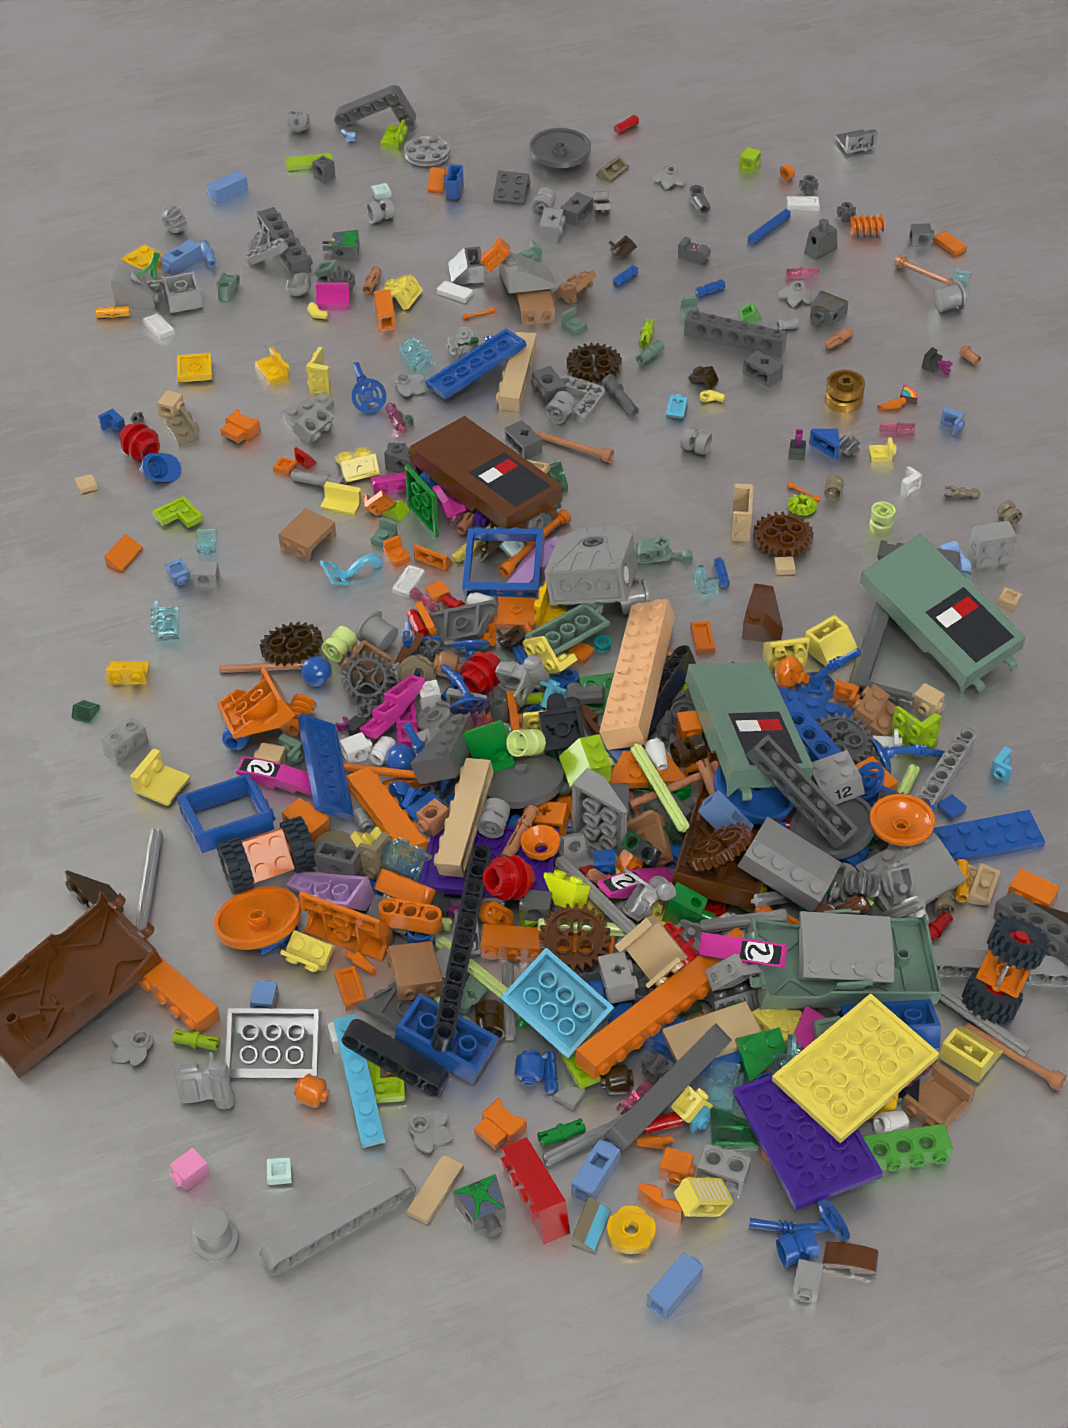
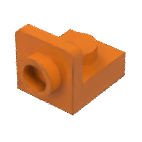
M380 491L373 497L367 494L363 496L365 509L369 513L372 512L376 517L394 505L393 500L383 491Z
M399 535L383 541L384 555L394 568L411 562L410 555L402 546Z
M837 679L834 684L833 698L848 702V708L852 709L858 698L861 700L859 695L860 686Z
M623 849L616 861V868L623 873L625 872L623 871L624 868H627L629 871L642 869L645 862Z

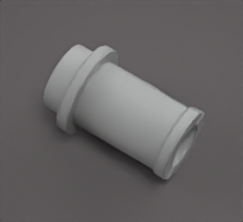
M798 318L780 319L777 321L776 326L781 331L798 329L799 320Z
M357 808L353 815L359 824V830L363 833H371L374 829V821L369 818L364 808Z

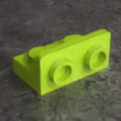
M402 119L399 126H387L381 140V147L399 149L401 143L404 142V136L408 132L405 120Z

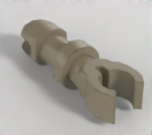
M947 485L945 489H950L952 493H945L944 496L978 498L981 492L979 489H965V487H960L959 489L952 485Z

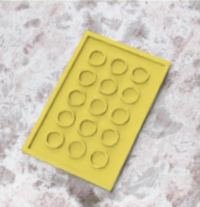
M870 993L772 1076V1081L839 1143H842L939 1058L940 1053Z

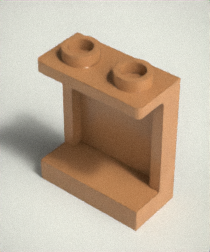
M550 289L516 293V303L520 307L522 325L555 321V306Z
M305 508L278 534L280 547L285 551L310 561L312 559L311 551L325 537L332 540L336 536L335 522Z
M648 810L643 812L642 815L627 821V833L629 830L638 834L644 832L646 840L662 851L653 867H661L674 860L664 816L654 810ZM645 863L642 868H650L651 866Z
M432 941L388 946L387 963L388 967H392L397 985L398 1001L416 999L419 993L429 998L441 996L443 978Z
M938 1062L932 1068L931 1075L920 1085L919 1102L907 1094L903 1098L901 1109L904 1110L908 1117L919 1121L923 1127L945 1124L947 1129L973 1102L976 1089Z

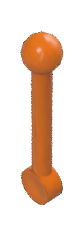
M490 307L489 310L471 314L464 313L462 318L467 320L473 316L487 313L494 314L495 308Z
M788 482V488H793L804 495L809 494V497H814L817 503L820 501V496L812 495L795 486L793 482Z

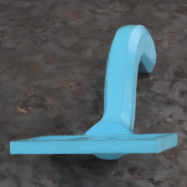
M368 554L359 558L346 570H340L337 564L321 560L320 564L332 584L348 587L349 584L346 579L352 577L364 565L370 564L377 569L383 565V561L376 554ZM326 565L333 566L335 570L329 569ZM334 577L340 578L342 582L336 581Z

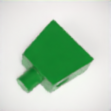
M677 882L675 885L676 896L668 901L662 921L666 923L671 921L674 925H677L681 919L692 923H699L701 920L715 918L716 914L705 910L708 901L706 897Z

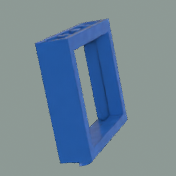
M482 527L468 528L462 584L464 597H468L470 593L478 592L494 598L499 596L539 599L538 593L542 580L545 544L543 529H520L517 527L511 529H502L500 527L492 529ZM474 541L536 542L533 583L470 582Z
M249 774L176 796L181 815L201 853L217 849V843L238 837L241 841L275 829L273 821L276 820V817L274 816L273 809H270L267 799H264L261 789H258L256 780L252 781ZM247 795L258 814L206 831L203 830L195 815V812Z

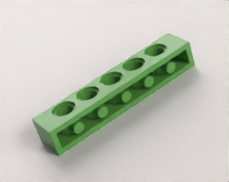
M945 1124L863 1136L882 1171H897L911 1166L917 1168L930 1163L942 1164L950 1161L953 1150Z

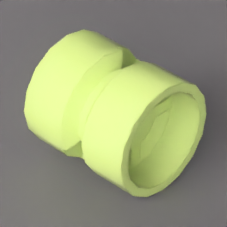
M880 501L871 508L869 531L875 536L885 537L892 533L896 509L891 503Z
M339 626L332 633L331 637H328L322 644L321 648L323 654L329 660L339 663L358 641L352 630L345 626Z
M522 729L513 730L509 733L506 744L511 755L523 757L541 754L545 749L546 741L540 730Z

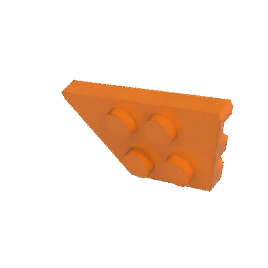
M623 751L611 772V781L608 783L629 784V788H649V781L632 752ZM666 753L668 767L661 771L657 770L663 782L674 783L686 778Z

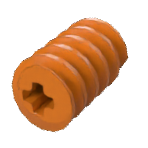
M880 214L879 217L873 215L872 218L870 215H867L866 218L864 215H861L859 218L855 215L853 219L850 217L851 236H854L855 231H857L858 236H860L861 231H863L864 236L867 235L868 231L871 236L874 231H876L877 235H879L880 231L884 232V216Z
M304 694L294 695L289 705L295 716L292 717L289 723L280 727L282 732L290 737L301 734L298 717L302 713L311 716L317 706L314 699Z

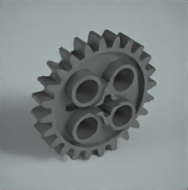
M835 712L834 717L827 714L826 720L820 717L818 724L841 751H848L855 765L870 757L873 748L871 738L873 737L871 736V730H866L867 724L860 725L861 719L854 721V715L846 718V713L839 717L837 712Z

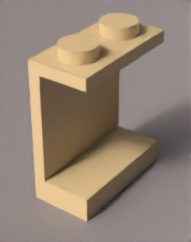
M735 483L731 541L750 542L753 484Z
M655 915L644 919L614 945L619 952L627 950L650 979L646 984L647 988L654 985L660 986L668 980L666 975L671 971L673 973L679 971L684 966L682 962L688 958Z

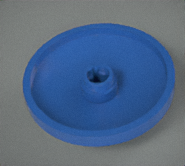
M719 765L715 772L713 780L715 792L719 790L751 823L763 825L767 817L776 821V818H780V822L789 815L794 806L777 787L750 788L752 800L742 801V792L739 789H736L727 797V784L721 765Z

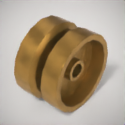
M838 370L831 373L827 378L825 403L827 407L839 413H850L860 409L863 404V393L865 390L863 376L852 370Z

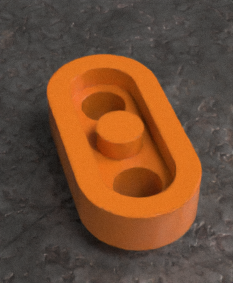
M494 901L482 902L479 911L481 921L486 924L513 925L514 915L511 910Z

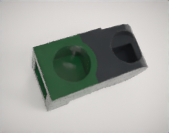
M632 830L628 831L619 845L651 867L654 866L662 854V851L653 846L646 838ZM636 837L629 847L630 839Z

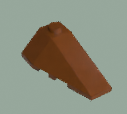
M755 583L744 617L742 639L757 642L781 640L783 625L774 587Z

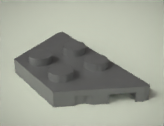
M497 599L431 612L429 616L442 642L446 646L459 641L480 639L495 614L499 602Z
M395 981L388 985L386 989L375 992L371 998L359 1001L356 1009L396 1030L397 1025L415 999L398 1001Z

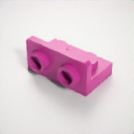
M405 472L370 477L374 495L380 491H383L386 495L406 492Z

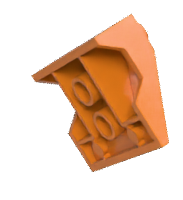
M264 667L261 669V682L249 691L235 689L217 703L235 739L279 728L289 723L292 717L295 716L278 683Z
M300 891L301 910L304 912L308 910L309 914L304 934L352 952L358 951L366 957L383 962L387 955L388 946L394 944L393 930L379 919Z

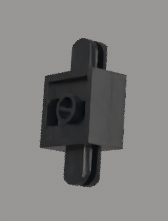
M553 693L547 699V711L538 712L539 730L543 733L546 741L545 749L543 750L544 755L552 758L556 757L557 761L561 764L559 756L579 738L585 737L579 706L567 708L564 695Z

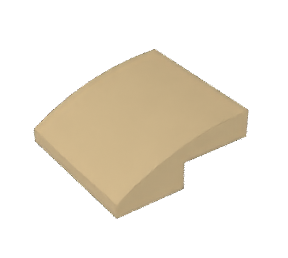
M968 863V875L971 878V883L969 885L970 899L969 901L966 900V903L988 906L1001 871L982 863L978 867ZM955 888V889H953L954 899H956V898H955V896H956V888Z

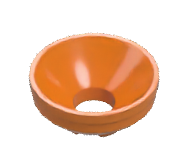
M547 825L530 827L521 837L522 850L532 859L544 860L550 858L557 853L560 846L558 832ZM539 846H545L547 848V850L543 853H538L535 851V849Z

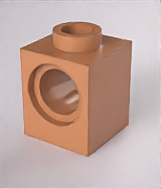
M434 798L416 812L419 829L424 833L427 832L432 837L437 835L444 829L445 819L449 818V808Z

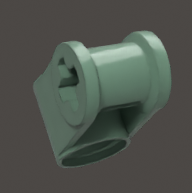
M221 273L216 283L219 300L229 301L233 298L240 284L238 274L233 276Z
M660 536L637 542L636 556L638 563L647 565L671 559L673 552L669 548V538Z
M471 975L465 980L459 1015L461 1016L467 1015L473 1005L477 1004L488 990Z

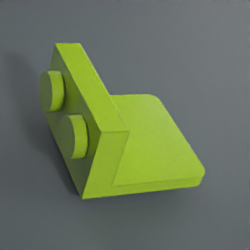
M897 706L893 712L891 734H894V730H898L899 737L902 738V743L906 746L919 744L934 749L938 744L942 717L935 712L921 722L903 708Z

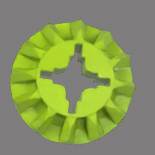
M794 494L788 500V509L799 516H807L816 511L817 502L814 497H809V494Z

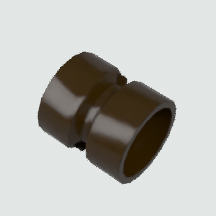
M699 734L686 737L685 741L680 739L672 742L669 747L673 762L678 768L690 765L692 761L698 762L707 758L708 754L705 742Z
M497 1000L480 1001L475 1006V1024L498 1036V1041L503 1039L505 1036L503 1004Z

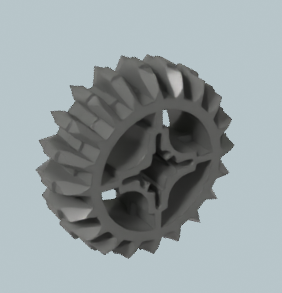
M364 650L362 657L357 652L355 653L357 660L354 657H350L349 660L352 664H344L349 670L342 671V674L347 675V678H342L341 681H348V685H345L343 688L345 690L351 688L348 695L352 696L355 693V701L362 697L361 702L363 703V699L368 698L371 700L375 697L377 702H380V694L384 697L385 689L388 691L392 688L388 686V683H395V680L389 679V676H395V672L389 673L388 669L393 668V665H385L389 661L388 658L381 661L382 653L375 657V651H371L370 656H368L367 650ZM362 661H372L377 665L369 670L360 663ZM355 668L360 675V680L356 685L353 680ZM381 669L384 674L382 686H380L377 680V674ZM365 672L367 674L374 672L371 676L372 682L370 680L363 682L366 678ZM367 684L375 688L377 692L365 693L360 689Z

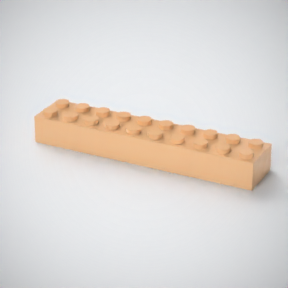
M657 599L651 602L636 603L631 606L599 731L607 750L632 747L635 743L645 745L647 742L675 620V615L668 599Z

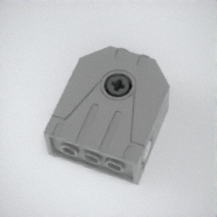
M619 526L579 528L559 537L544 571L551 606L558 604L572 605L576 603L626 602L638 569L633 533Z

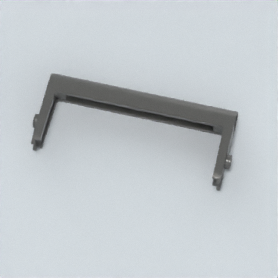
M876 601L860 647L862 654L856 658L848 683L860 686L859 695H861L866 686L871 687L875 684L890 694L887 700L904 710H912L913 707L909 702L899 700L914 701L915 698L912 697L911 692L870 682L891 616Z

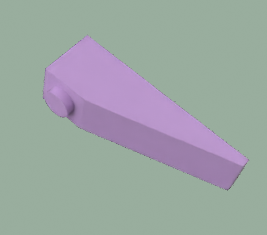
M557 536L545 540L542 580L545 579L544 571L558 541ZM536 546L522 559L514 573L505 583H533Z
M295 872L286 884L287 888L298 893L302 891L352 910L366 911L375 897L369 878L364 876Z

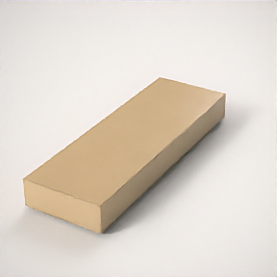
M442 1155L407 1209V1215L428 1225L463 1171L464 1165Z

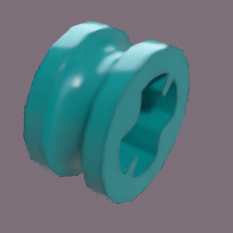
M598 635L594 639L595 650L600 653L609 652L611 650V638L608 635Z

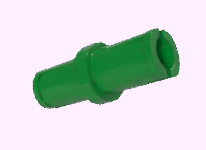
M579 1118L566 1124L559 1123L554 1128L538 1132L537 1138L539 1142L542 1141L540 1143L541 1147L558 1141L565 1142L567 1138L585 1133V1124H581L583 1120Z

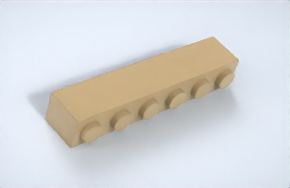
M516 332V335L526 341L527 346L505 361V370L502 372L499 392L496 393V403H499V410L520 411L536 351V333Z
M466 758L464 766L460 768V780L455 785L454 800L450 802L449 818L445 819V831L439 839L440 848L434 856V866L437 867L439 875L463 878L465 876L477 834V823L484 802L487 799L494 774L490 760Z

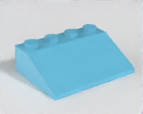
M548 948L541 952L500 997L502 1001L567 1059L576 1052L578 1047L595 1035L615 1013L614 1007Z

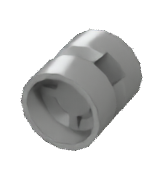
M546 187L540 188L537 191L531 204V210L536 216L542 217L544 207H553L556 200L555 192Z
M390 198L381 199L379 203L377 201L367 203V214L371 223L374 224L381 222L382 219L389 220L395 217L394 207Z
M565 391L557 392L545 409L546 417L555 424L563 423L576 405L574 397Z
M688 426L684 430L680 446L682 449L688 451L694 449L695 453L706 455L712 443V433L699 432L698 429Z
M499 798L485 800L477 823L479 833L488 838L501 837L511 811L509 804Z

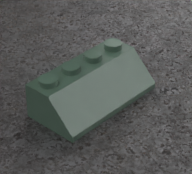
M580 604L525 634V639L545 636L554 654L557 655L610 625V622L589 605Z

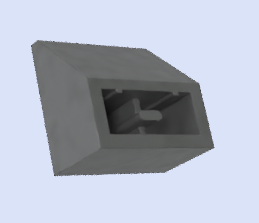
M480 246L463 248L448 262L451 283L462 285L484 282V265L481 263L482 253Z

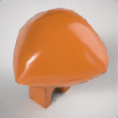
M793 655L783 658L775 667L774 675L776 684L779 687L789 689L796 683H801V681L804 683L809 682L810 675L804 673L802 664Z

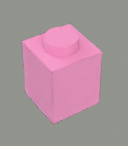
M191 1148L170 1164L171 1180L177 1187L182 1186L186 1192L210 1175L207 1162L194 1148Z

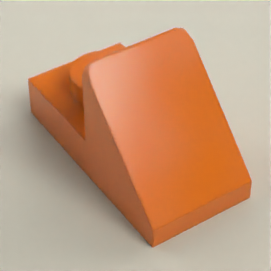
M436 167L430 168L428 192H444L445 176L448 174V170Z

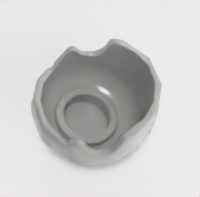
M295 274L293 281H287L286 291L292 296H302L308 293L311 287L308 274Z

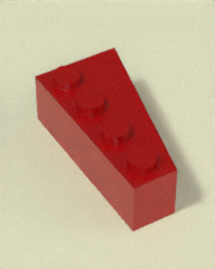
M525 1137L501 1147L502 1158H500L502 1169L504 1172H508L511 1184L519 1193L520 1199L525 1205L543 1243L546 1244L571 1234L566 1200L529 1139Z

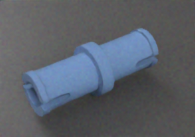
M200 241L202 258L206 260L209 268H215L218 263L214 257L213 249L210 248L208 241Z

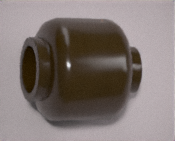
M625 1064L613 1065L607 1074L600 1075L601 1088H605L608 1095L628 1094L630 1088H634L632 1069H628Z

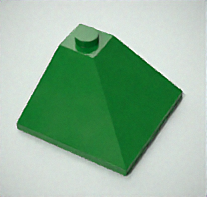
M406 464L404 466L407 506L436 538L439 536L436 494Z

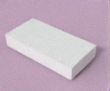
M818 196L787 197V209L790 211H819Z
M444 281L436 289L438 295L464 304L473 296L472 289L448 281Z
M158 313L143 319L144 325L160 340L175 334L174 328Z
M408 565L393 586L392 594L409 599L425 576V569Z

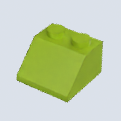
M600 734L579 738L559 756L570 790L572 789V783L587 768L600 773L608 782L611 781V763Z

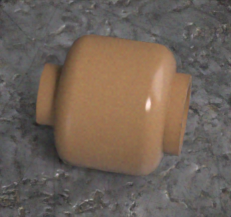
M441 651L439 655L435 654L433 660L434 667L432 668L437 676L448 678L441 670V666L447 664L453 671L460 672L462 663L459 662L458 655Z

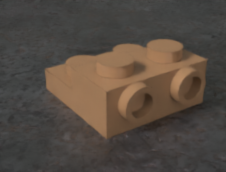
M364 639L360 645L355 644L350 652L351 657H354L356 660L355 653L359 652L363 657V651L367 650L368 656H370L371 651H375V657L382 653L381 661L388 658L389 661L385 664L386 666L395 662L394 658ZM348 657L343 660L340 666L343 668L342 671L349 670L344 666L345 663L352 664ZM362 661L360 663L369 670L377 665L372 661ZM355 668L353 680L357 684L360 680V675ZM382 669L377 674L379 684L384 680ZM365 672L366 678L363 682L368 680L372 682L371 676L374 672L369 674Z
M877 685L866 686L860 695L863 697L862 700L858 698L852 706L854 710L852 713L854 715L853 720L861 719L860 725L867 724V730H871L876 736H887L891 730L894 708L897 706L887 700L890 694Z

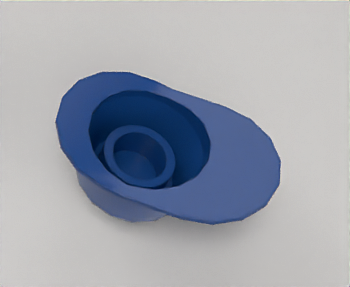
M149 453L144 457L139 471L150 481L171 482L179 478L181 465L178 459L171 454Z

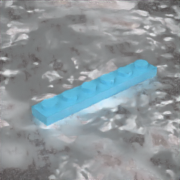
M355 1014L333 1020L362 1148L385 1143V1137L367 1060L345 1047L341 1041L350 1021L357 1019Z

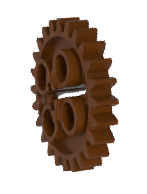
M782 511L781 515L774 512V516L768 513L767 518L762 516L761 521L757 520V524L754 525V543H757V548H762V553L768 551V556L775 554V557L779 555L782 557L787 555L792 557L795 554L799 557L800 552L805 554L806 549L809 550L810 545L813 543V527L809 526L810 522H804V517L798 519V514L791 516L792 514L789 512L788 515H785L784 511Z
M737 822L734 825L731 823L727 827L722 826L719 829H714L711 834L707 833L705 838H700V842L694 843V847L689 848L690 852L686 853V859L691 869L695 871H703L704 869L708 871L713 866L717 868L719 865H725L728 860L732 861L734 856H740L741 851H746V847L751 845L750 842L753 841L752 837L754 835L749 826L744 823L739 824Z
M567 903L566 910L558 906L557 914L551 911V919L544 918L546 925L540 926V931L543 933H539V940H542L539 942L540 948H548L574 972L576 968H579L581 973H584L585 966L592 970L593 962L599 965L598 956L606 955L604 951L610 950V945L607 944L611 943V937L608 936L610 928H605L607 920L601 921V913L595 915L594 907L587 911V904H584L582 909H579L578 903H575L574 908H571ZM577 920L576 955L572 956L573 923ZM561 925H568L569 929L561 930L559 927ZM586 925L592 927L589 931H584L581 928ZM561 945H566L567 947H569L565 951H561L558 949V947ZM583 946H588L591 948V950H589L588 952H583L580 950V948Z

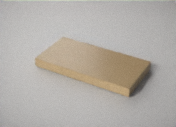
M746 1001L662 1029V1035L675 1061L677 1062L715 1023L732 1039L715 1058L738 1051L735 1043L736 1038L762 1032Z

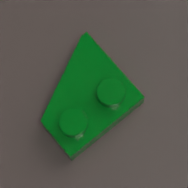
M780 1027L735 1039L747 1083L753 1081L787 1050Z

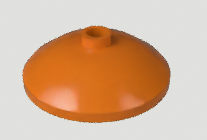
M892 794L881 798L873 805L870 812V825L875 834L882 840L893 845L912 846L929 838L934 830L935 816L930 806L923 800L907 794Z

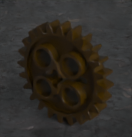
M592 342L587 346L584 343L583 347L578 345L577 349H572V352H569L567 357L568 373H571L572 377L576 376L578 379L588 380L591 383L595 381L598 384L607 375L612 374L616 377V374H620L622 357H620V353H617L616 349L612 350V346L606 348V344L599 346V343L593 345ZM592 354H593L594 357H595L596 372L594 371V363H593Z
M290 622L289 626L282 624V628L275 627V631H269V635H264V639L261 640L259 646L265 661L269 660L270 664L275 662L276 666L280 663H283V666L290 663L292 666L294 662L301 664V660H307L309 656H315L314 653L320 652L319 648H321L324 642L321 630L318 627H314L313 624L308 625L305 622L300 625V622H297L296 625H293Z

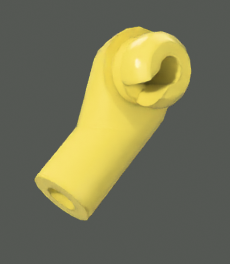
M309 303L307 310L312 318L328 319V311H321L316 303Z
M713 390L700 393V400L704 403L711 401L724 403L726 398L725 394Z

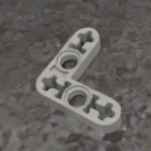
M258 230L252 234L244 258L249 265H253L283 253L288 248L287 243L283 238L265 244L267 236L263 230Z
M561 376V380L566 385V392L582 397V400L574 410L575 420L578 422L588 421L604 400L605 388L575 377Z

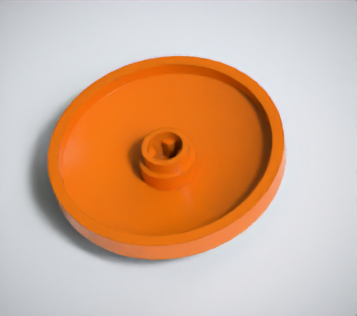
M263 886L246 890L225 902L216 913L214 928L217 937L224 945L234 949L252 950L269 946L285 938L298 925L301 918L300 904L295 894L285 888Z

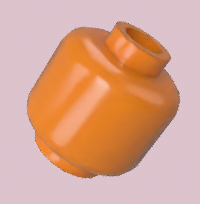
M307 1074L303 1078L299 1077L294 1089V1095H296L298 1103L317 1108L321 1102L326 1103L330 1090L326 1089L327 1082L325 1079Z

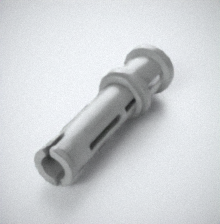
M293 469L291 472L292 481L321 486L323 489L326 481L346 485L344 477L336 478L330 474L323 476Z

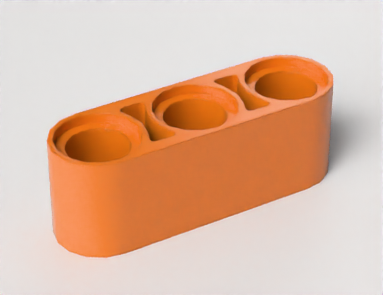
M381 868L374 889L394 898L431 905L436 890L385 868Z
M385 898L379 903L380 920L388 927L425 934H437L442 929V912L437 906L394 898Z

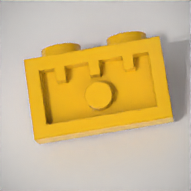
M272 347L269 348L270 356L255 361V367L269 385L289 379L288 371H290L288 363L284 362L280 353L276 352Z
M110 661L109 667L105 668L107 683L147 684L150 663Z

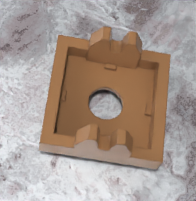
M585 270L578 275L573 274L567 278L566 282L558 286L553 295L556 299L563 298L567 304L575 303L577 301L575 293H579L582 289L585 290L588 287L591 288L593 286L592 280L597 275L594 270L589 272Z

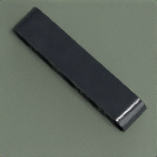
M352 1019L342 1036L341 1041L343 1045L427 1095L436 1097L441 1094L449 1076L447 1070L360 1019Z

